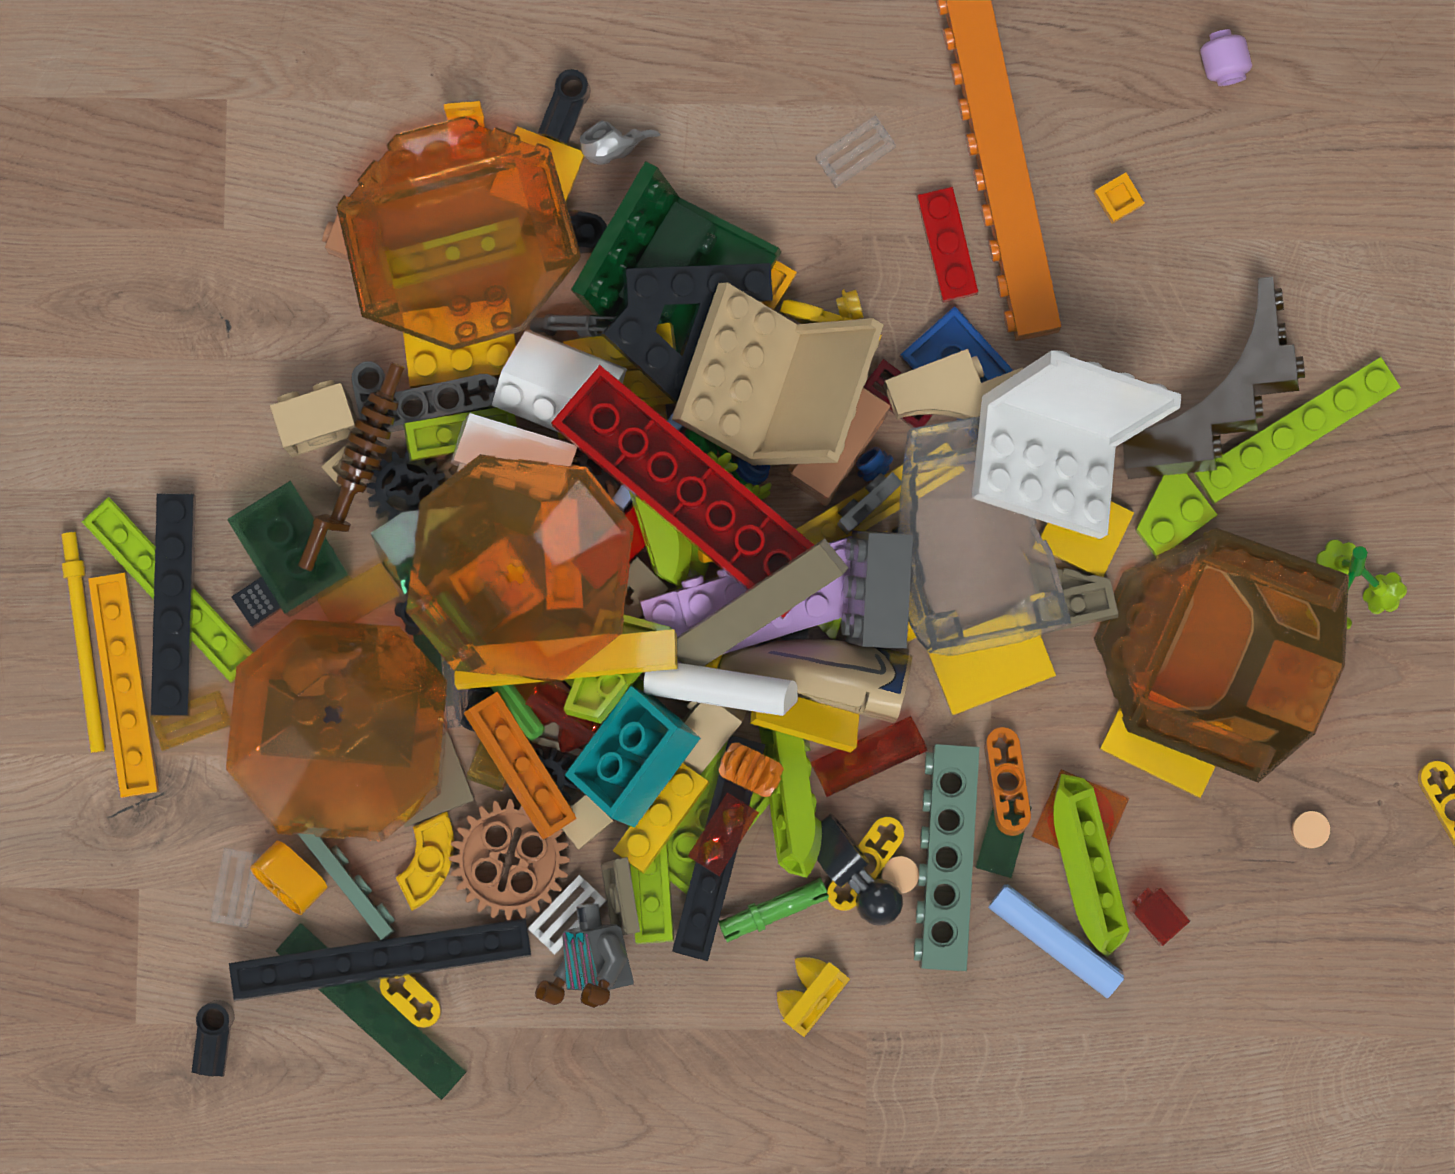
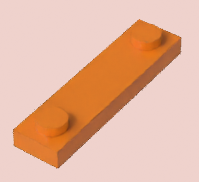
M498 691L464 712L467 720L543 840L577 819Z

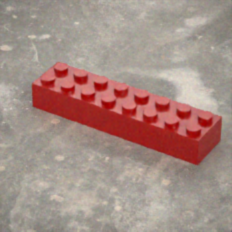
M601 365L597 367L551 422L558 432L747 590L814 546L811 541ZM790 610L779 617L783 620Z

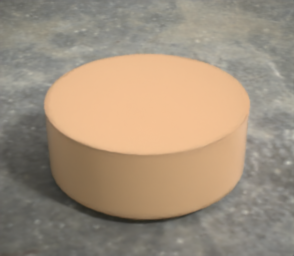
M1308 811L1301 813L1294 819L1291 833L1295 842L1301 847L1308 849L1317 848L1328 840L1330 825L1326 817L1321 813Z
M898 856L887 862L882 869L881 878L891 881L899 888L902 894L911 891L916 886L919 879V871L911 859Z

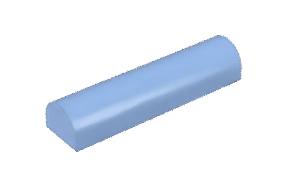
M1004 884L989 904L988 908L1105 998L1108 999L1124 980V974L1119 968L1010 885Z

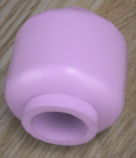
M1230 29L1210 34V41L1206 42L1200 49L1207 78L1210 81L1217 82L1218 86H1228L1245 80V74L1252 68L1245 37L1232 35Z

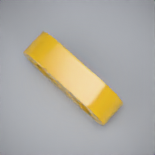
M412 975L403 976L406 979L403 986L411 994L408 998L400 992H396L393 995L390 994L388 991L391 987L390 982H388L389 978L380 980L382 995L412 1024L425 1028L438 1022L442 1012L440 1002ZM414 997L422 1004H426L428 1001L433 1004L430 1010L434 1015L432 1019L429 1020L426 1017L421 1020L417 1019L415 1015L418 1013V1009L411 1003Z

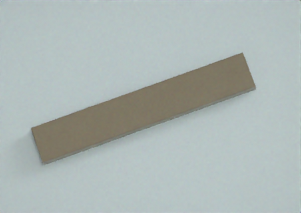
M824 538L677 637L678 660L683 664L705 666L842 576L849 569L848 566Z

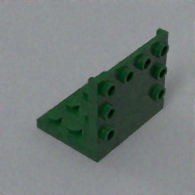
M645 161L571 291L593 315L618 316L625 308L624 269L771 263L772 270L782 251L779 247L680 198L659 168ZM697 304L664 305L658 324L670 322L673 325L676 351L679 354L681 353ZM598 319V320H599V321H613L614 319Z

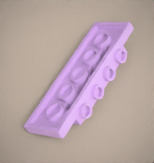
M852 536L829 542L849 568L842 576L793 607L783 620L780 617L776 618L723 654L842 618L843 613H847L848 598L844 597L843 583L845 576L850 575L851 562L846 560L845 547L847 539L852 538ZM723 569L717 570L718 577L704 581L701 575L686 579L681 582L683 588L641 600L640 604L645 620L670 626L672 629H675L678 637L747 591V589Z

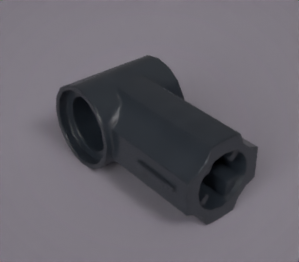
M569 69L559 74L555 83V91L538 130L539 135L568 146L582 108L590 98V86L583 73L578 70ZM576 80L581 82L583 85L582 91L577 96L569 97L563 93L564 86L569 81Z
M214 1000L204 1005L197 1013V1033L191 1073L211 1077L225 1076L230 1031L235 1019L232 1007L225 1001ZM210 1009H218L222 1012L224 1024L221 1028H214L208 1023L206 1015Z

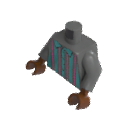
M598 903L576 907L579 927L563 932L564 959L554 973L556 978L553 983L543 980L538 984L535 991L537 999L552 1005L561 1003L565 996L563 986L566 984L567 990L582 991L581 1003L595 1008L598 1005H605L609 1001V990L634 984L621 928L617 924L601 923Z

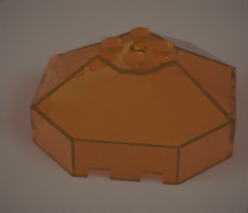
M480 454L419 502L406 612L453 671L560 683L623 632L625 596L627 595L630 549L634 526L587 467L549 464V462L524 459H504ZM512 564L515 568L520 565L524 567L525 572L522 574L523 583L519 584L515 580L509 583L505 577L509 574L508 565Z
M294 619L236 667L226 771L235 785L277 834L293 835V833L314 834L315 837L346 839V837L367 838L369 841H385L441 794L442 765L446 742L444 716L448 681L400 626ZM330 706L336 709L340 706L343 709L340 713L342 721L338 724L334 721L324 722L323 719L327 716L325 712L326 707Z

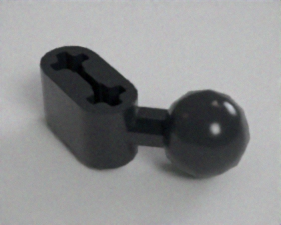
M829 814L821 821L822 839L817 861L835 884L842 888L848 883L857 893L856 908L862 919L869 924L877 926L893 922L899 916L903 907V897L899 888L891 881L872 878L864 869L870 864L867 857L841 822L834 815Z

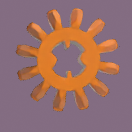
M731 743L720 761L721 765L718 771L721 777L762 797H769L775 788L777 789L784 769L781 763L745 745Z

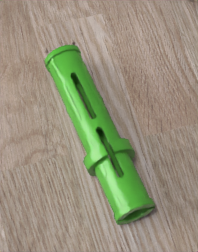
M821 877L808 884L797 887L758 905H755V903L747 905L748 909L719 920L718 924L728 943L755 930H758V932L766 930L765 926L828 900L829 895Z

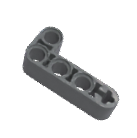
M372 361L358 364L352 373V384L359 417L367 421L368 417L363 415L361 410L364 405L374 407L375 403L369 401L368 397L371 392L377 393V391H380L386 376L383 369ZM375 372L379 374V382L374 388L365 389L360 385V380L365 373ZM478 374L395 392L394 400L399 403L397 411L388 409L387 412L395 417L394 425L383 423L382 426L391 432L404 430V423L497 408L492 406L495 392L489 394L490 399L487 401H483L480 395L470 397L472 405L467 406V399L462 389L468 388L470 395L480 393L481 386L488 385L490 390L496 391L498 380L489 374ZM454 392L459 395V402L454 408L444 409L440 406V398L444 393ZM410 400H419L423 403L422 412L415 417H409L404 414V406Z

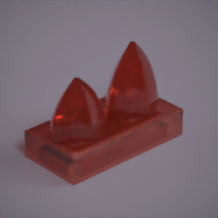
M551 681L539 682L525 704L532 709L543 726L553 722L559 725L558 744L561 753L575 750L583 744L589 743L601 724L567 715L563 708L569 692Z
M727 792L688 857L720 876L759 812Z

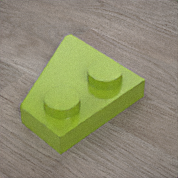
M1186 473L1164 475L1135 531L1155 558L1158 559L1218 514Z

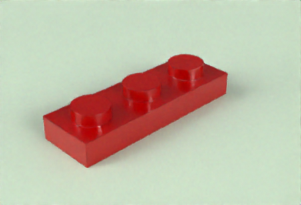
M953 187L917 195V202L942 303L978 295V288Z

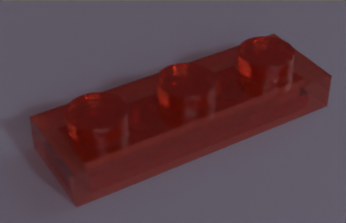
M909 716L857 740V747L852 752L838 749L812 761L811 766L826 797H829L928 750L915 722Z

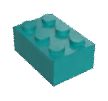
M630 686L566 772L565 776L610 818L635 828L701 738L655 696L648 695L644 691Z

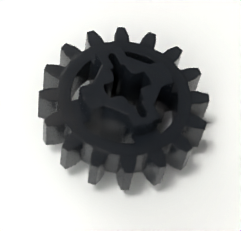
M408 450L405 453V458H399V455L394 451L392 452L391 462L388 463L382 459L379 464L381 471L372 470L374 475L371 480L374 482L367 483V493L373 494L368 498L369 507L379 506L376 510V518L381 519L387 516L388 527L390 528L395 525L396 521L401 522L403 531H407L408 524L414 522L417 529H421L423 518L433 522L435 520L433 509L442 511L444 502L439 498L447 496V488L440 486L445 483L444 473L435 474L438 469L436 461L429 465L425 464L426 458L410 461ZM393 474L394 478L390 484L385 485V488L382 489V486L387 477ZM407 486L409 490H413V493L407 495L404 490H401V487ZM432 491L427 503L421 507L420 501L422 497L428 496V492ZM396 506L404 511L397 510L393 507Z

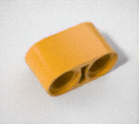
M276 840L250 866L253 875L283 904L298 915H302L327 889V884L323 878L290 847L279 840Z

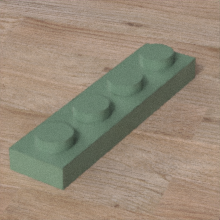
M301 813L289 822L380 940H385L393 934L395 930L391 923L395 921V918L383 903L376 907L368 896L372 889L360 874L353 877L347 870L345 865L350 861L337 845L330 848L322 836L327 832L314 816L307 819Z

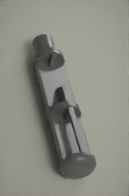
M548 314L545 317H533L530 320V329L533 332H545L548 336H554L557 330H574L579 336H602V333H599V331H604L612 321H599L598 319H615L617 316Z

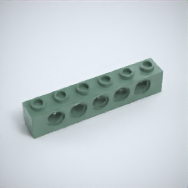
M935 744L933 752H926L925 774L931 775V788L924 789L922 811L929 812L928 827H921L920 849H927L926 864H919L918 886H925L924 901H917L916 923H922V938H915L914 961H920L921 969L967 971L980 747ZM953 773L958 776L961 785L957 793L948 794L942 790L940 780L944 774ZM943 810H951L958 817V825L953 831H945L938 824V816ZM941 847H949L956 854V862L951 868H942L936 862V853ZM940 884L949 885L954 892V899L947 906L939 905L933 896L935 888ZM939 921L948 923L952 929L951 938L945 943L936 942L931 934L933 925Z

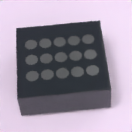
M262 576L231 596L252 628L284 608Z

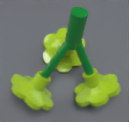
M1339 540L1327 542L1325 550L1317 554V565L1348 575V590L1355 577L1362 575L1369 582V587L1363 593V600L1368 604V609L1373 614H1380L1384 610L1386 612H1393L1399 607L1400 599L1405 597L1407 593V587L1401 582L1402 579L1399 574L1391 572L1386 576L1379 574L1374 577L1365 568L1368 554L1366 548L1362 546L1356 547L1350 542L1342 543ZM1309 606L1307 614L1314 619L1315 624L1319 627V622ZM1347 617V629H1350L1352 621Z

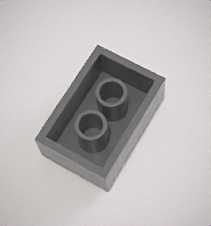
M852 530V538L847 539L845 547L846 560L851 561L850 575L845 576L843 583V594L845 598H848L847 613H843L841 619L842 635H846V642L863 647L907 649L913 535Z

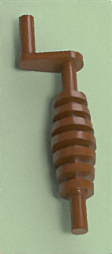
M393 362L390 363L380 391H377V393L371 392L368 397L369 401L375 403L374 407L364 405L361 413L369 417V420L357 418L354 427L364 431L363 434L353 431L349 432L347 439L358 445V448L345 445L344 454L353 459L352 462L341 460L340 468L348 472L347 476L342 474L337 476L336 482L341 485L340 488L342 489L332 514L315 516L314 526L298 564L299 567L309 571L313 570L328 530L349 532L351 524L345 521L354 496L358 492L364 493L367 485L361 482V478L371 480L374 472L366 468V466L378 467L382 460L371 453L374 451L385 454L388 448L386 444L377 440V437L390 440L392 432L382 425L383 423L394 425L395 417L387 412L388 409L395 411L398 409L399 403L394 400V394L405 367Z

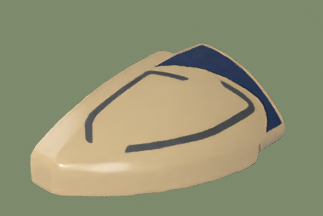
M777 640L761 642L726 653L722 657L719 669L793 680L797 684L798 697L895 723L903 703L913 655L882 647H863L838 640Z

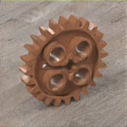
M513 799L508 800L507 807L503 810L498 801H493V812L491 813L484 807H479L481 818L477 820L468 815L467 820L471 828L467 830L458 827L457 829L464 837L463 841L451 842L452 846L460 850L459 855L449 857L450 861L459 863L460 867L452 871L451 876H462L463 881L456 889L458 891L469 889L470 893L465 899L467 903L472 902L476 898L480 900L477 908L478 912H482L487 906H491L492 918L497 917L500 909L505 911L507 920H511L514 910H518L522 919L526 918L527 907L529 906L537 913L541 912L538 901L543 899L545 902L552 904L553 900L548 892L551 889L559 892L563 890L555 882L557 877L568 878V874L560 870V865L569 863L571 859L560 856V851L569 847V844L557 843L556 840L564 831L560 829L543 840L523 807L521 806L519 810L515 809ZM495 826H501L507 832V840L500 847L491 846L487 840L489 830ZM519 827L522 831L514 854L515 857L520 859L518 866L512 865L510 867L506 888L503 892H500L498 887L505 869V863L500 861V856L510 852L514 831ZM531 836L539 837L543 843V850L536 857H528L523 851L524 841ZM484 862L493 863L497 869V876L490 883L481 882L477 876V869ZM520 872H527L532 877L533 886L526 893H518L513 888V878Z

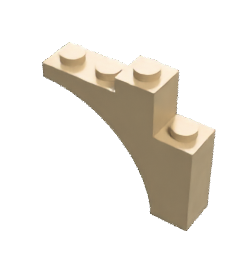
M968 349L887 379L883 387L896 420L914 415L933 414L962 419L979 426L982 396L1023 370V367L981 383L980 378L984 377L981 363L977 356L971 358Z

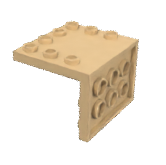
M718 283L672 420L751 465L838 463L845 447V439L851 421L856 414V406L862 388L868 378V370L874 352L879 345L883 324L874 318L796 324L731 284Z

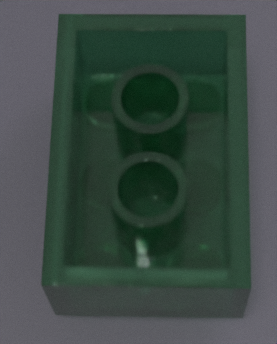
M291 480L227 519L279 606L288 617L294 616L353 579L327 536L324 539L313 570L309 571L298 566L313 529L315 516Z

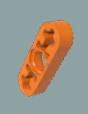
M1000 727L994 729L988 735L985 742L986 764L996 825L1002 833L1016 836L1027 828L1031 820V811L1019 738L1013 730ZM998 738H1003L1005 744H1011L1006 751L1007 763L996 767L995 763L1000 764L1002 756L1000 749L993 748V745L996 744ZM1003 772L1015 775L1018 781L1017 788L1011 791L1003 790L998 785V775ZM1019 796L1021 800L1015 799L1013 807L1015 814L1022 815V818L1019 819L1017 826H1013L1011 820H1005L1004 817L1009 812L1008 800Z

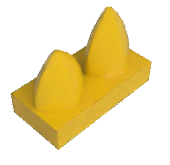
M810 957L795 958L797 974L802 984L807 988L805 993L797 990L777 992L778 1008L784 1017L782 1021L803 1037L807 1035L850 981V978L829 962L827 964L822 960Z

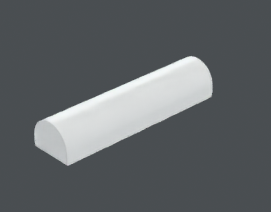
M678 663V669L645 672L644 693L660 697L780 716L785 715L798 701L797 684L793 680Z

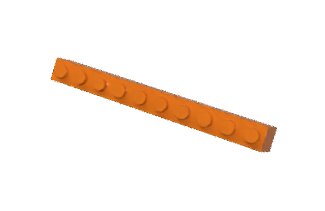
M936 0L939 15L946 14L948 28L943 29L946 49H953L956 63L951 64L954 85L961 84L963 98L958 99L962 121L968 120L971 133L966 134L968 152L970 156L976 155L979 168L973 170L974 181L977 191L983 190L986 204L981 205L982 218L985 227L991 226L994 238L988 241L992 262L998 261L1001 275L996 276L998 293L1000 298L1006 296L1009 308L1008 311H1004L1007 332H1014L1015 341L1059 333L1062 327L992 1Z

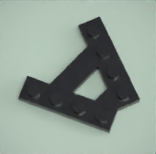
M771 263L624 269L625 308L601 335L677 404L718 283H729L757 301L773 300ZM697 304L681 353L679 354L655 332L664 305Z

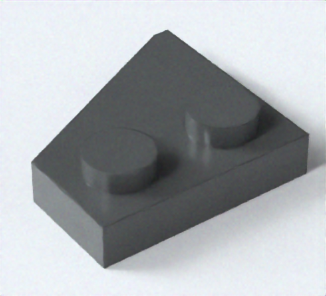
M893 472L888 477L880 473L865 487L869 492L866 497L859 503L853 498L838 512L842 517L837 523L838 527L848 535L899 488L903 482Z

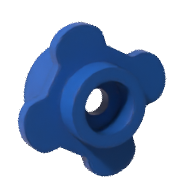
M873 447L862 454L857 460L856 467L859 469L857 475L860 478L863 477L865 482L874 480L880 473L885 475L890 468L889 465L893 461V457L891 455L887 456V453L881 451L879 447Z

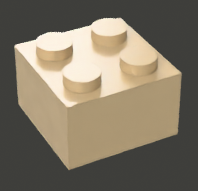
M334 380L316 384L313 386V392L299 396L298 392L284 394L277 398L278 403L270 405L283 448L291 457L347 440L350 431L361 433L360 429L354 427L357 418L349 393L342 383L335 384Z

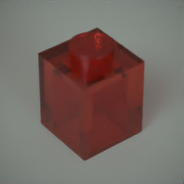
M1147 887L1132 900L1135 908L1129 913L1158 946H1164L1190 922L1188 917L1161 887L1156 888L1154 891Z

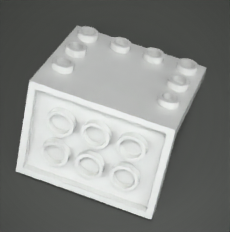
M1051 350L982 396L972 498L1101 539L1108 535L1116 446L1178 410L1181 404V394L1167 390L1161 384H1149L1137 380L1129 373H1117L1105 369L1096 362H1084L1070 357L1067 352Z

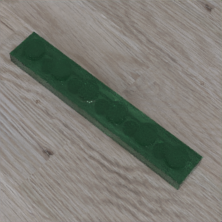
M300 923L277 948L276 952L279 955H286L329 947L306 926ZM368 982L318 989L441 1100L446 1097L467 1073L459 1063L421 1029L412 1024Z

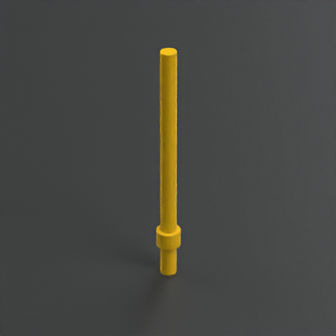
M76 532L61 534L65 563H62L63 578L68 581L90 752H104V736L82 577L86 576L84 561L79 558Z

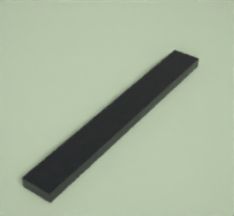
M526 918L233 962L229 963L233 1000L236 1002L531 957Z

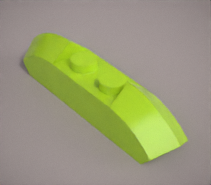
M629 491L654 574L669 583L683 588L681 582L687 579L691 564V542Z
M759 726L761 743L766 744L763 755L781 763L784 769L777 789L775 788L772 795L769 796L777 861L788 873L807 878L817 861L822 839L821 821L814 814L816 798L811 793L809 779L811 775V762L806 757V752L811 751L809 740Z
M1061 774L1054 802V826L1078 920L1092 944L1108 957L1125 941L1129 933V927L1093 786L1084 778Z

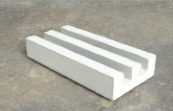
M578 875L535 920L528 930L555 955L563 947V938L561 936L556 943H553L550 938L577 910L576 907L581 906L590 896L596 900L593 904L598 903L599 908L606 900L584 878ZM581 886L585 891L543 933L539 928ZM577 920L569 929L579 927V921Z

